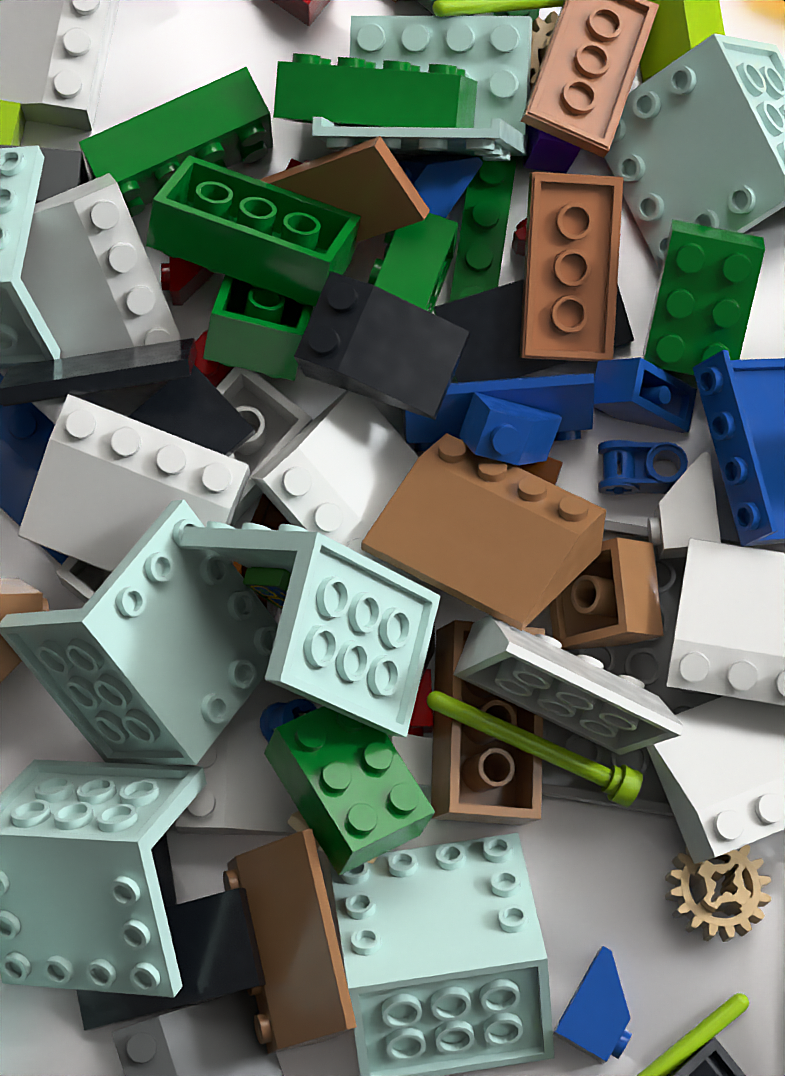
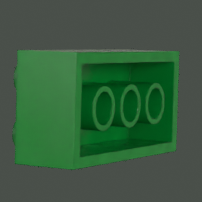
M293 53L292 62L278 61L274 118L313 124V117H323L339 126L474 128L478 81L465 77L466 70L457 69V66L429 64L428 72H420L421 66L411 65L409 62L383 60V69L375 68L376 63L366 62V59L338 57L337 65H331V59L321 58L318 55Z
M246 66L80 141L79 146L90 181L110 173L118 183L131 217L140 214L146 205L153 202L154 197L188 155L224 168H229L242 161L244 163H252L264 157L268 153V149L273 148L271 115Z
M188 155L153 199L146 246L161 251L169 257L181 258L206 267L211 272L231 276L245 281L255 288L267 289L292 298L297 303L315 307L330 271L343 275L350 265L361 216Z

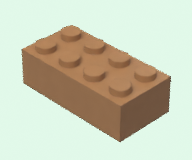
M453 620L437 629L434 691L447 694L543 738L542 717L453 675L474 622ZM525 627L523 629L534 636L536 634L545 635L544 628ZM434 711L431 806L435 813L431 819L520 826L540 820L542 759Z

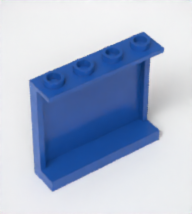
M722 350L694 366L693 371L741 547L785 543V358L730 360L728 350Z

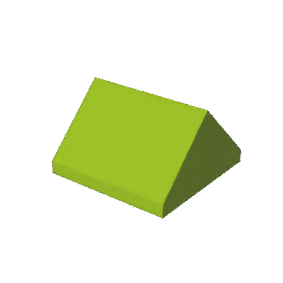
M649 0L658 4L659 7L639 62L642 83L712 34L725 35L720 0Z

